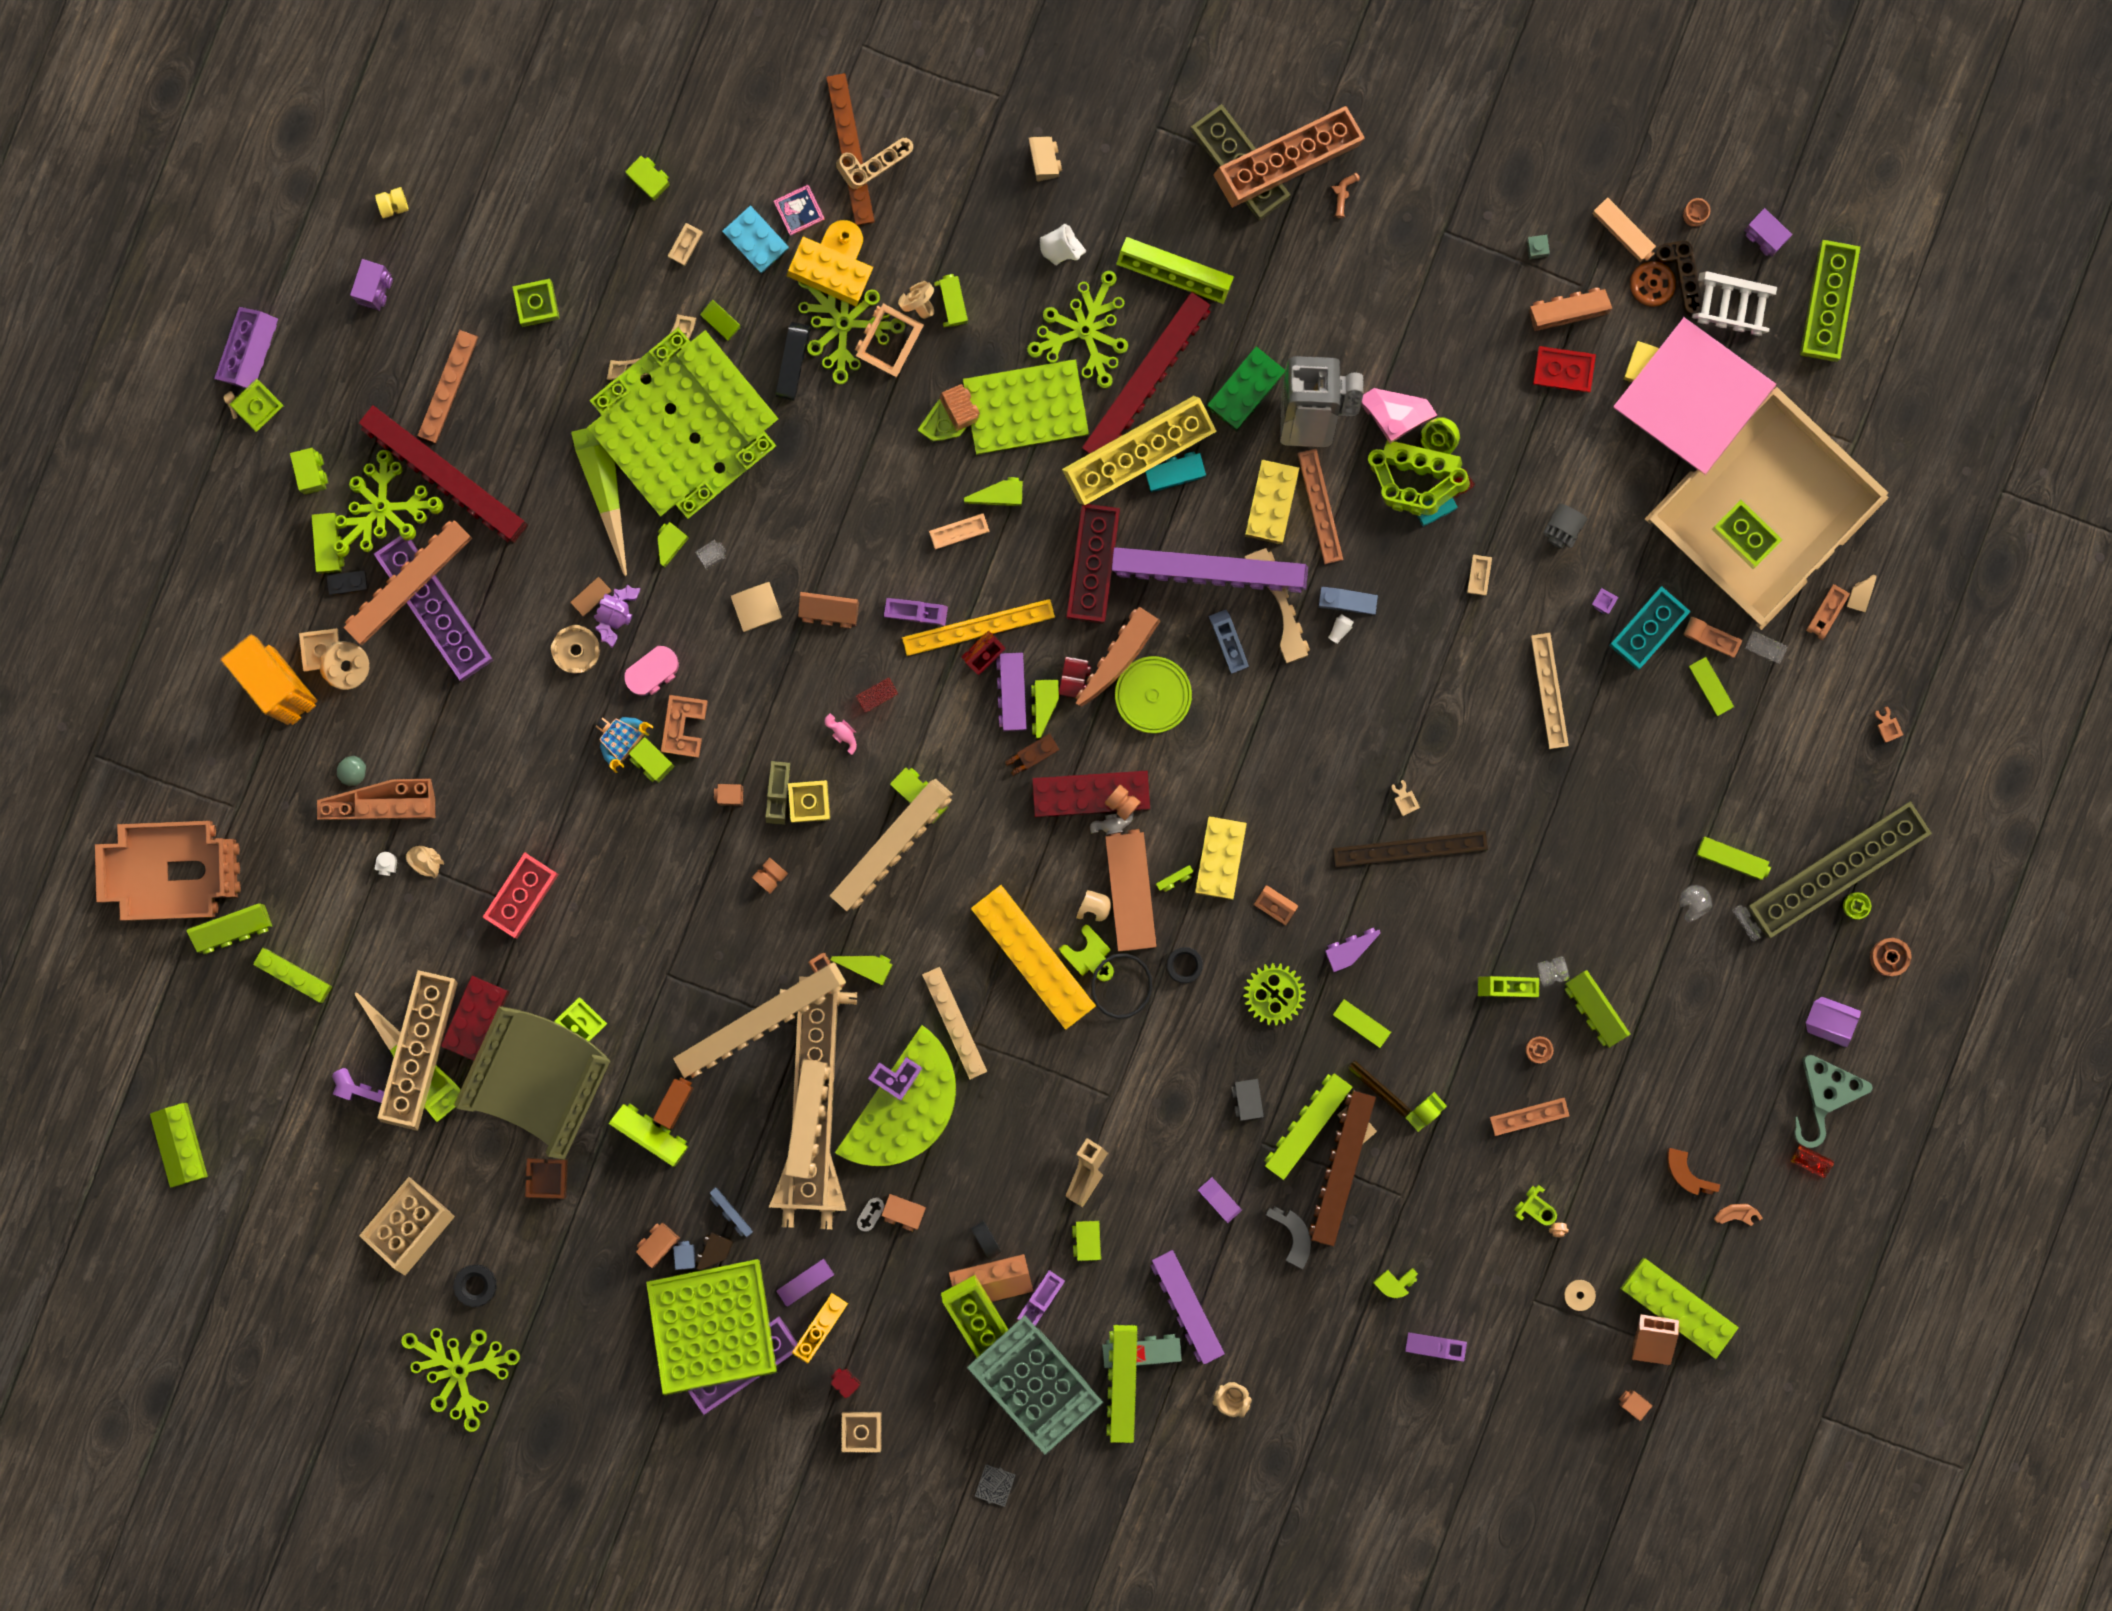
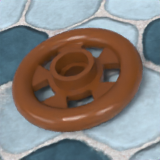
M1649 261L1639 265L1634 270L1630 280V288L1633 296L1640 303L1655 307L1663 305L1671 299L1675 292L1676 280L1673 272L1667 265L1657 261ZM1653 269L1660 270V276L1652 274ZM1643 272L1648 275L1644 281L1639 279ZM1651 280L1656 281L1657 285L1655 287L1650 285ZM1662 280H1668V288L1662 287ZM1642 286H1644L1645 290L1648 292L1644 296L1639 291V288H1641ZM1660 291L1661 297L1654 299L1652 293Z

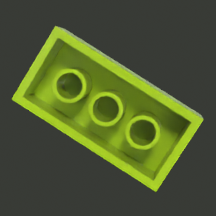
M975 1275L941 1293L944 1306L977 1358L1008 1331L1007 1326Z

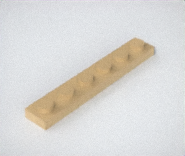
M1551 634L1532 635L1531 641L1549 749L1568 747Z
M938 967L922 974L969 1079L986 1073V1067L941 968Z

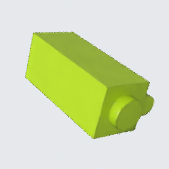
M954 274L945 275L942 280L934 282L935 287L941 286L948 322L943 323V326L953 327L967 324L968 319L958 276L954 277Z

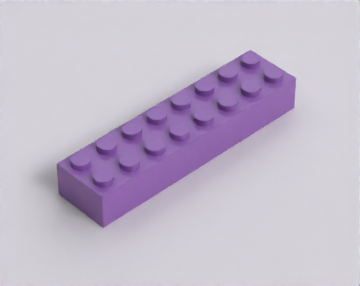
M399 536L374 553L388 576L392 577L393 575L397 576L402 571L400 568L409 561L411 563L416 558L414 555L418 548L412 540L406 541ZM436 575L407 602L461 682L494 661Z

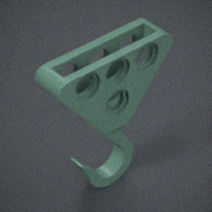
M1807 1055L1803 1058V1065L1813 1103L1812 1109L1819 1129V1136L1813 1142L1804 1140L1797 1117H1795L1794 1136L1800 1145L1814 1148L1822 1144L1826 1137L1825 1116L1827 1113L1872 1091V1084L1820 1058ZM1817 1063H1821L1824 1067L1821 1074L1816 1073L1814 1070V1066ZM1835 1071L1841 1074L1839 1082L1832 1080V1073ZM1853 1079L1859 1084L1855 1091L1849 1087V1083ZM1827 1088L1833 1092V1096L1829 1100L1823 1095Z

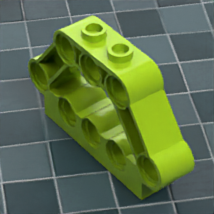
M1388 440L1384 450H1373L1368 456L1371 470L1376 473L1382 487L1381 493L1385 504L1396 511L1407 510L1417 516H1421V514L1433 515L1441 505L1457 493L1466 491L1470 485L1467 472L1461 468L1462 461L1460 456L1398 442L1390 444ZM1402 457L1407 458L1405 462L1398 461ZM1377 459L1383 460L1380 464H1375L1374 462ZM1420 461L1426 462V463H1425L1423 466H1421V467H1420V466H1416L1417 463L1420 462ZM1388 465H1394L1400 471L1412 469L1418 475L1429 473L1436 479L1444 480L1423 494L1417 493L1413 488L1399 489L1394 483ZM1439 465L1444 466L1440 471L1435 470ZM1457 478H1464L1460 483L1455 482ZM1389 493H1396L1394 497H1388ZM1410 496L1415 497L1413 501H1406ZM1426 501H1433L1429 506L1424 505Z

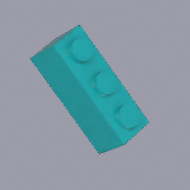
M1190 452L1184 454L1185 458L1181 459L1172 457L1167 459L1166 463L1158 464L1145 471L1150 492L1206 478L1200 453Z

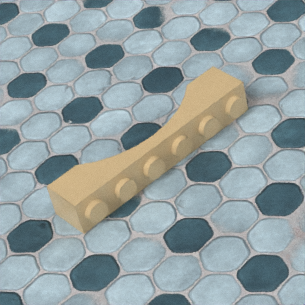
M1266 548L1245 556V559L1275 561L1272 552H1268ZM1282 588V591L1269 589L1275 596L1283 616V634L1279 648L1287 665L1307 657V652L1310 651L1307 641H1303L1300 634L1303 631L1300 623H1296L1293 616L1296 613L1293 605H1288L1286 598H1289L1286 588Z

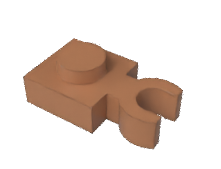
M1885 707V716H1881L1879 711L1875 712V716L1882 722L1877 727L1884 743L1903 736L1897 719H1890V709Z

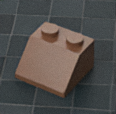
M657 1223L650 1230L652 1235L647 1240L643 1238L637 1245L639 1249L636 1252L651 1268L655 1267L680 1239L664 1223H661V1225Z

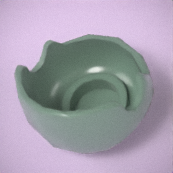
M348 756L338 764L337 777L342 784L349 787L356 786L365 778L366 765L361 758Z

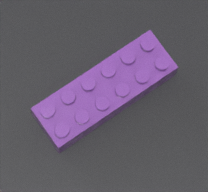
M780 1316L769 1323L776 1365L791 1356L798 1344ZM758 1377L689 1390L688 1392L702 1413L706 1414Z

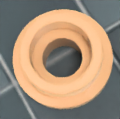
M1553 1223L1549 1229V1233H1552L1554 1237H1564L1569 1231L1567 1224Z

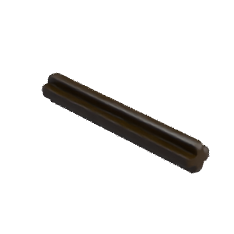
M1356 1061L1350 1064L1349 1070L1399 1114L1406 1117L1410 1113L1411 1109L1360 1064Z

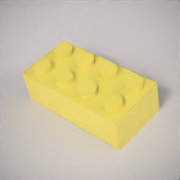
M1262 460L1245 537L1283 544L1299 472L1298 467Z
M1208 817L1195 893L1233 900L1246 823Z

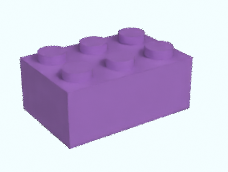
M362 259L350 296L358 304L380 311L381 306L384 307L386 303L387 288L390 289L393 278H391L390 272L383 265Z

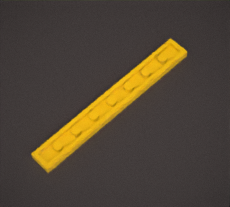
M1048 599L905 636L902 639L906 655L910 656L980 638L988 630L995 634L1053 619L1055 615L1051 600Z

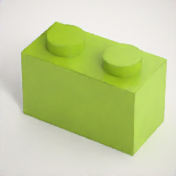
M640 156L625 172L632 181L655 201L670 185L667 181L669 177L662 170L658 172L654 168L655 164L648 157L644 159Z
M1099 1221L1076 1222V1226H1072L1073 1237H1077V1245H1073L1074 1257H1077L1078 1261L1101 1260Z

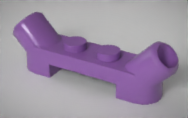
M342 1068L332 1074L336 1085L333 1095L352 1100L354 1094L382 1103L385 1091L378 1090V1093L371 1091V1086L362 1083L360 1086H356L346 1068Z

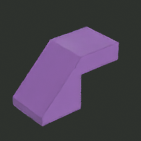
M1212 1177L1198 1189L1227 1223L1242 1211Z

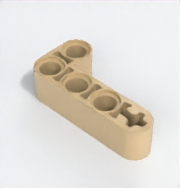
M902 138L862 165H860L853 154L844 153L837 160L836 167L847 184L853 189H858L906 158L913 150V143L910 139ZM903 146L906 147V150H902L901 152H899V153L897 154L896 151H897L900 147H903ZM884 155H889L892 158V162H886ZM842 159L849 160L850 167L844 166ZM868 165H874L876 172H871ZM853 175L860 176L861 183L855 182Z

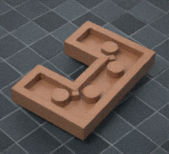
M669 695L661 752L699 758L702 738L683 736L686 717L705 720L707 700Z

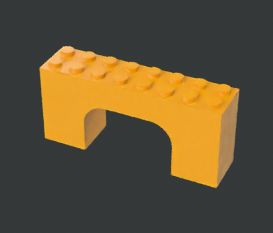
M253 635L248 636L221 659L265 714L287 725L290 723L294 725L301 719V714L305 711L308 713L316 707L315 703L318 700L277 650L270 645L264 647L257 637Z

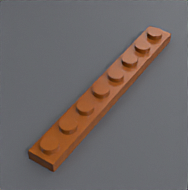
M843 73L828 76L827 82L842 155L844 153L853 154L860 165H862L863 161L846 75ZM843 159L844 166L850 167L849 160ZM853 175L854 181L861 183L860 176ZM867 184L858 189H853L848 185L855 224L859 226L874 223Z

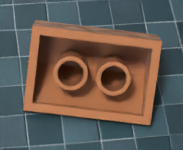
M800 592L798 617L802 618V622L814 623V620L821 621L822 625L832 626L833 623H838L840 627L852 628V625L856 626L859 602L857 599Z

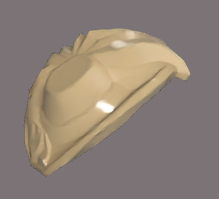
M415 846L406 854V861L415 871L424 876H432L434 879L439 873L440 864L444 865L440 855L433 848Z

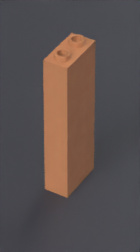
M1139 829L1128 830V834L1114 833L1105 836L1118 952L1156 948L1144 832L1140 833Z

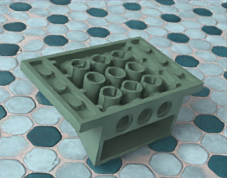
M1023 1316L967 1367L1044 1454L1048 1453L1103 1403L1084 1378L1026 1316Z

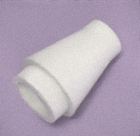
M1341 614L1339 618H1336L1328 638L1338 644L1353 628L1354 622Z

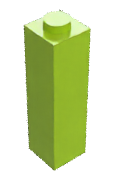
M1707 837L1702 838L1696 854L1698 857L1758 880H1763L1764 877L1767 878L1771 869L1768 866L1769 861Z

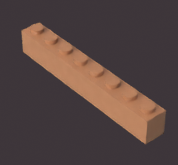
M455 520L452 523L450 521L442 527L443 531L438 536L434 535L428 541L429 545L425 549L421 548L415 553L414 556L416 558L411 563L409 561L400 568L402 571L397 576L393 575L386 582L388 585L383 590L381 588L373 594L374 598L369 603L365 602L359 608L360 612L356 616L352 615L346 620L345 623L347 625L344 628L359 644L363 645L473 539Z

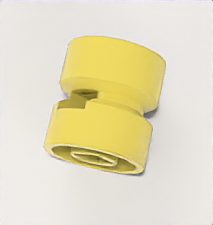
M401 187L391 190L390 194L384 192L375 195L383 219L393 216L394 212L400 214L409 211Z

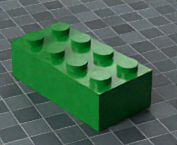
M1256 346L1209 402L1207 408L1237 432L1283 377L1286 370Z

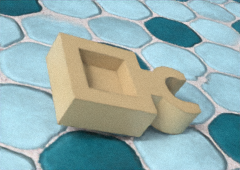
M1402 780L1400 781L1402 789L1397 790L1394 784L1391 785V788L1399 796L1394 800L1401 815L1404 816L1420 807L1413 792H1406V783Z

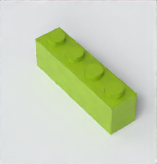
M262 948L253 964L320 1003L324 1002L332 988L331 985L266 948Z

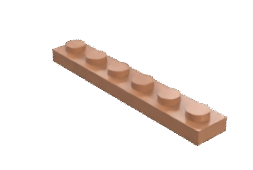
M459 330L418 437L437 443L478 340L477 336Z

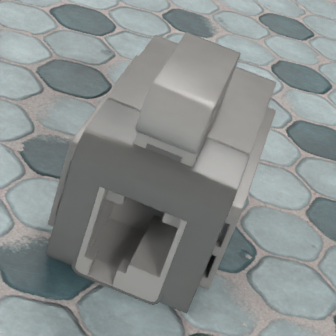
M1299 356L1289 358L1280 397V442L1287 446H1330L1333 441L1338 416H1355L1360 411L1363 398V375L1360 373H1350L1347 376H1340V361L1336 358Z

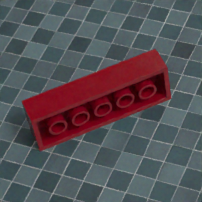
M1082 504L1067 619L1105 624L1120 508Z
M1148 770L1032 778L1035 818L1115 813L1117 810H1111L1104 803L1119 785L1128 791L1129 797L1134 796L1141 802L1134 811L1150 810Z

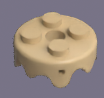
M571 625L557 633L551 644V653L555 663L562 670L568 673L580 674L590 670L597 663L600 655V645L596 636L589 629L580 625ZM573 645L581 646V653L579 655L571 653Z
M339 641L331 644L330 648L322 654L320 673L331 686L342 690L356 688L366 679L369 672V659L366 652L360 646L351 642ZM347 660L350 662V669L343 671L341 663Z

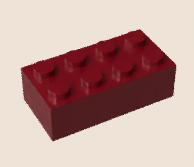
M471 976L441 1047L475 1060L498 1007H503L510 991Z

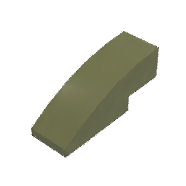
M771 761L766 823L785 825L790 763Z

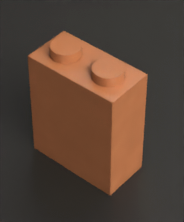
M1640 1315L1633 1342L1632 1360L1671 1365L1678 1338L1679 1320Z

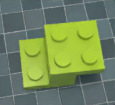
M580 997L554 1021L589 1042L607 1025Z

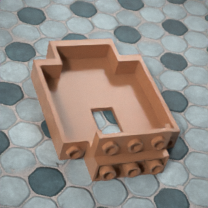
M211 821L117 824L118 844H95L96 900L99 903L120 902L121 921L214 918L215 913H218V902H215V898H236L238 893L241 892L240 882H237V874H240V863L237 862L236 857L240 851L239 843H236L234 839L219 838L213 840V837L216 836V826ZM200 861L204 864L206 872L198 880L168 881V862Z

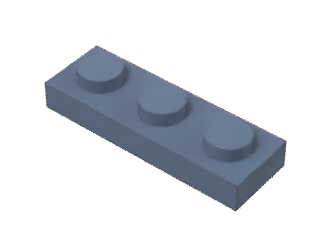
M718 1188L713 1189L710 1192L712 1195L710 1199L717 1207L720 1205L723 1208L724 1212L722 1214L729 1222L733 1220L737 1225L734 1228L740 1236L745 1235L748 1237L753 1233L752 1229Z

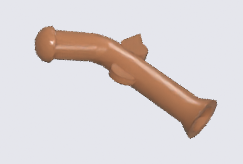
M1357 173L1343 179L1339 186H1331L1334 193L1338 195L1336 214L1334 215L1336 218H1345L1344 204L1345 199L1349 197L1346 186L1360 180Z

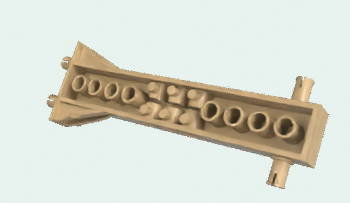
M799 976V982L806 979L807 977ZM839 991L833 995L826 994L827 999L818 1004L816 1002L811 1003V1008L803 1013L798 1011L792 1127L803 1059L828 1063L831 1071L829 1079L825 1080V1086L828 1087L827 1096L822 1099V1106H825L824 1116L819 1118L818 1124L822 1125L820 1137H816V1144H819L817 1156H813V1163H816L815 1173L810 1178L785 1175L786 1161L769 1207L781 1208L783 1210L782 1227H787V1220L789 1219L788 1227L794 1228V1210L816 1209L821 1211L820 1229H826V1221L827 1229H833L832 1221L835 1210L847 1211L831 1157L837 1011L839 1004L857 1005V1000L849 999L857 998V992L847 993Z

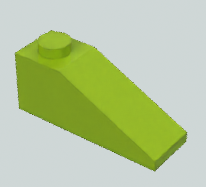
M1009 477L1008 481L1003 480L965 497L964 503L1022 506L1023 481H1019V478Z
M880 955L879 958L876 956L831 957V961L880 985H884L893 966L889 963L891 959Z
M1478 977V996L1539 997V978Z

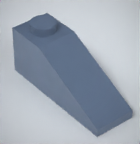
M1321 587L1318 608L1375 615L1378 595Z
M1225 609L1208 616L1231 674L1249 667L1227 610Z

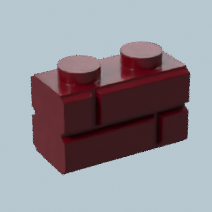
M988 630L969 649V652L967 651L962 656V659L979 675L1006 648Z
M839 1368L831 1376L833 1379L831 1384L837 1390H840L839 1392L845 1398H848L860 1386L861 1382L856 1377H852L853 1374L847 1368L843 1370Z

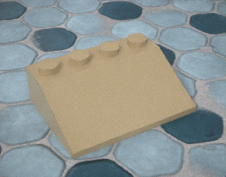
M408 1177L359 1236L395 1270L406 1275L455 1216L412 1178Z

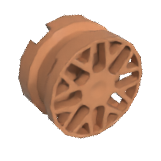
M1535 1037L1527 1043L1525 1051L1529 1060L1540 1064L1550 1060L1554 1050L1550 1040L1545 1037Z

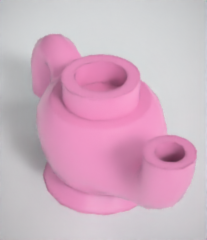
M830 713L824 720L825 725L835 732L832 736L839 743L844 741L850 745L847 751L852 755L857 747L853 734L856 731L844 719L843 722H835V717Z

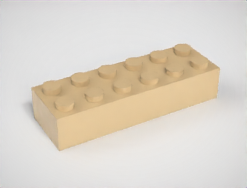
M803 1059L785 1175L810 1178L815 1173L816 1163H813V1156H817L819 1144H816V1137H820L822 1125L818 1124L819 1118L824 1116L825 1106H822V1099L827 1096L828 1087L825 1086V1080L829 1079L831 1071L828 1063Z

